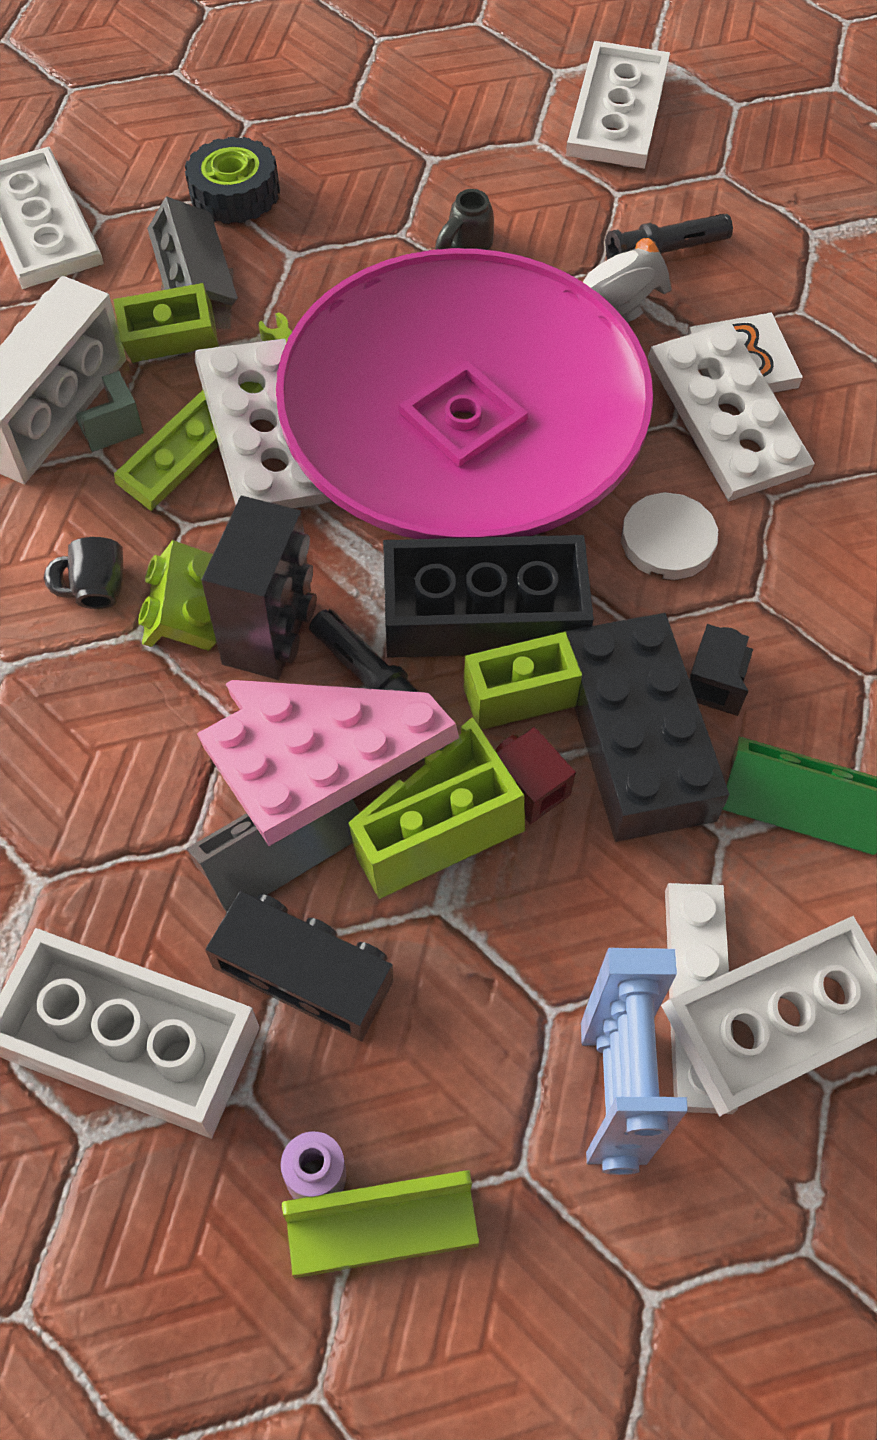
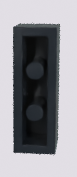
M240 891L205 949L212 967L362 1042L393 983V966L387 962V955L368 943L358 942L354 946L337 938V932L331 926L318 919L308 918L304 922L288 914L286 906L273 897L259 894L257 898H254Z

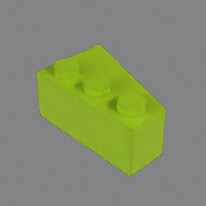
M473 717L461 726V734L457 740L451 742L442 750H437L425 757V765L405 782L399 779L348 822L356 858L379 899L525 831L524 794Z

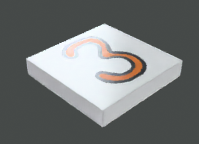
M772 312L689 327L688 335L731 321L773 393L799 388L803 377ZM700 369L703 376L709 377L712 380L721 378L719 373L713 369Z

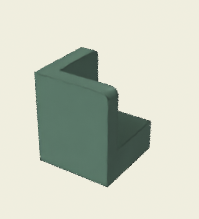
M119 371L102 376L109 402L76 414L78 425L92 452L144 433L136 402Z

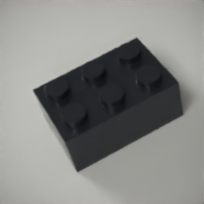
M240 496L201 579L222 665L279 680L285 664H292L294 662L300 644L299 630L303 622L309 623L311 621L317 602V595L311 593L313 565L308 564L307 561L310 536L304 533L301 510Z

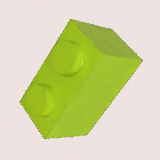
M203 283L113 299L120 341L132 363L219 347L212 305Z
M566 632L466 655L463 688L474 720L482 730L575 707L582 673Z

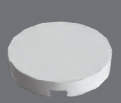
M663 492L646 496L632 505L623 522L621 544L626 557L639 570L649 575L651 571L663 574L662 579L677 580L694 576L707 567L718 543V527L712 514L700 502L682 494Z

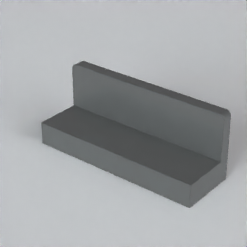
M166 196L147 228L164 289L203 283L209 299L231 306L234 305L238 297L211 213Z
M351 799L271 846H268L246 813L188 847L187 851L195 866L209 881L223 909L227 913L240 891L254 898H257L259 894L268 895L352 844L353 841L348 822L360 812L354 800Z

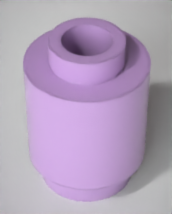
M306 1132L292 1139L286 1146L281 1158V1173L288 1191L294 1199L343 1191L346 1183L344 1157L340 1146L332 1137L322 1132ZM311 1161H324L322 1169L315 1174H307L302 1171V1168Z

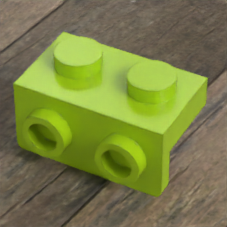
M172 540L161 556L154 555L145 576V582L151 584L150 594L141 607L138 620L139 625L144 626L143 645L153 647L161 636L207 651L217 643L201 581L213 554Z

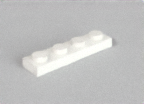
M668 883L665 890L667 949H675L677 976L669 989V998L729 972L724 885ZM731 1023V1034L733 1037V1024ZM671 1026L674 1097H687L688 1112L717 1113ZM736 1108V1109H734V1110H732V1111H730V1112H728V1113H726V1114H734V1113L737 1111L738 1108Z

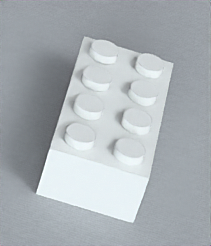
M62 275L50 290L42 295L36 306L14 327L13 332L0 345L1 475L25 485L77 421L76 414L85 411L104 388L102 376L118 371L126 361L108 293Z
M35 928L0 994V1058L211 1139L260 1028L253 1008L37 928Z

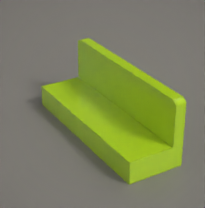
M470 1170L282 1202L283 1217L287 1222L292 1276L300 1278L478 1247L479 1238L471 1197L472 1180Z

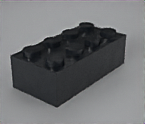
M584 535L383 540L387 658L466 656L566 632L567 630L593 626L594 618Z
M666 613L567 630L566 635L582 673L577 703L574 708L615 842L717 822L730 794Z

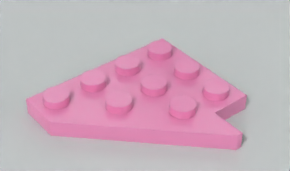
M231 680L226 683L232 699L240 710L197 733L203 748L268 846L459 738L456 723L429 693Z

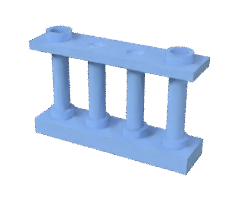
M608 948L581 1021L582 1045L597 1046V1051L603 1053L606 1116L586 1151L587 1164H602L603 1173L628 1175L640 1172L639 1165L648 1164L688 1112L687 1097H660L654 1017L677 976L675 949Z

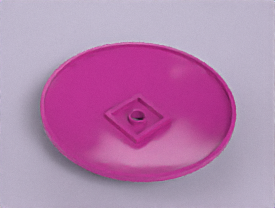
M450 248L411 253L382 261L353 274L328 290L302 316L288 338L277 371L276 398L284 439L301 470L323 494L355 517L383 530L413 539L524 537L552 530L579 517L609 495L625 478L637 460L646 439L652 414L653 388L648 361L635 333L621 314L588 285L562 270L520 255L493 250ZM457 411L462 413L471 412L474 416L469 419H458L452 414Z

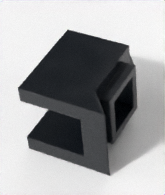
M706 625L689 677L698 704L736 716L739 715L748 694L744 679L753 652L752 648L746 647L749 636L743 635L733 628Z

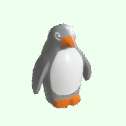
M643 238L638 241L634 250L618 254L603 262L589 272L583 283L605 298L627 323L643 314L640 304L654 289L663 294L672 290L665 261L655 242L649 238Z

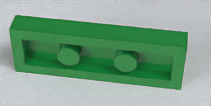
M738 737L732 756V768L726 784L730 795L723 810L868 854H877V776L744 737Z

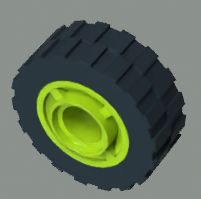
M228 137L226 139L212 140L213 142L200 146L196 152L194 151L190 155L189 161H186L185 176L191 203L195 207L210 212L214 222L221 221L222 223L230 224L231 222L243 223L249 219H256L261 217L260 215L264 212L267 213L271 210V206L274 203L276 204L279 199L280 185L275 156L272 155V150L269 147L263 146V143L258 140L253 141L247 137Z

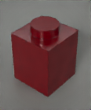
M535 727L520 737L516 734L509 736L495 749V752L524 794L525 819L530 825L571 796L576 775L575 770Z

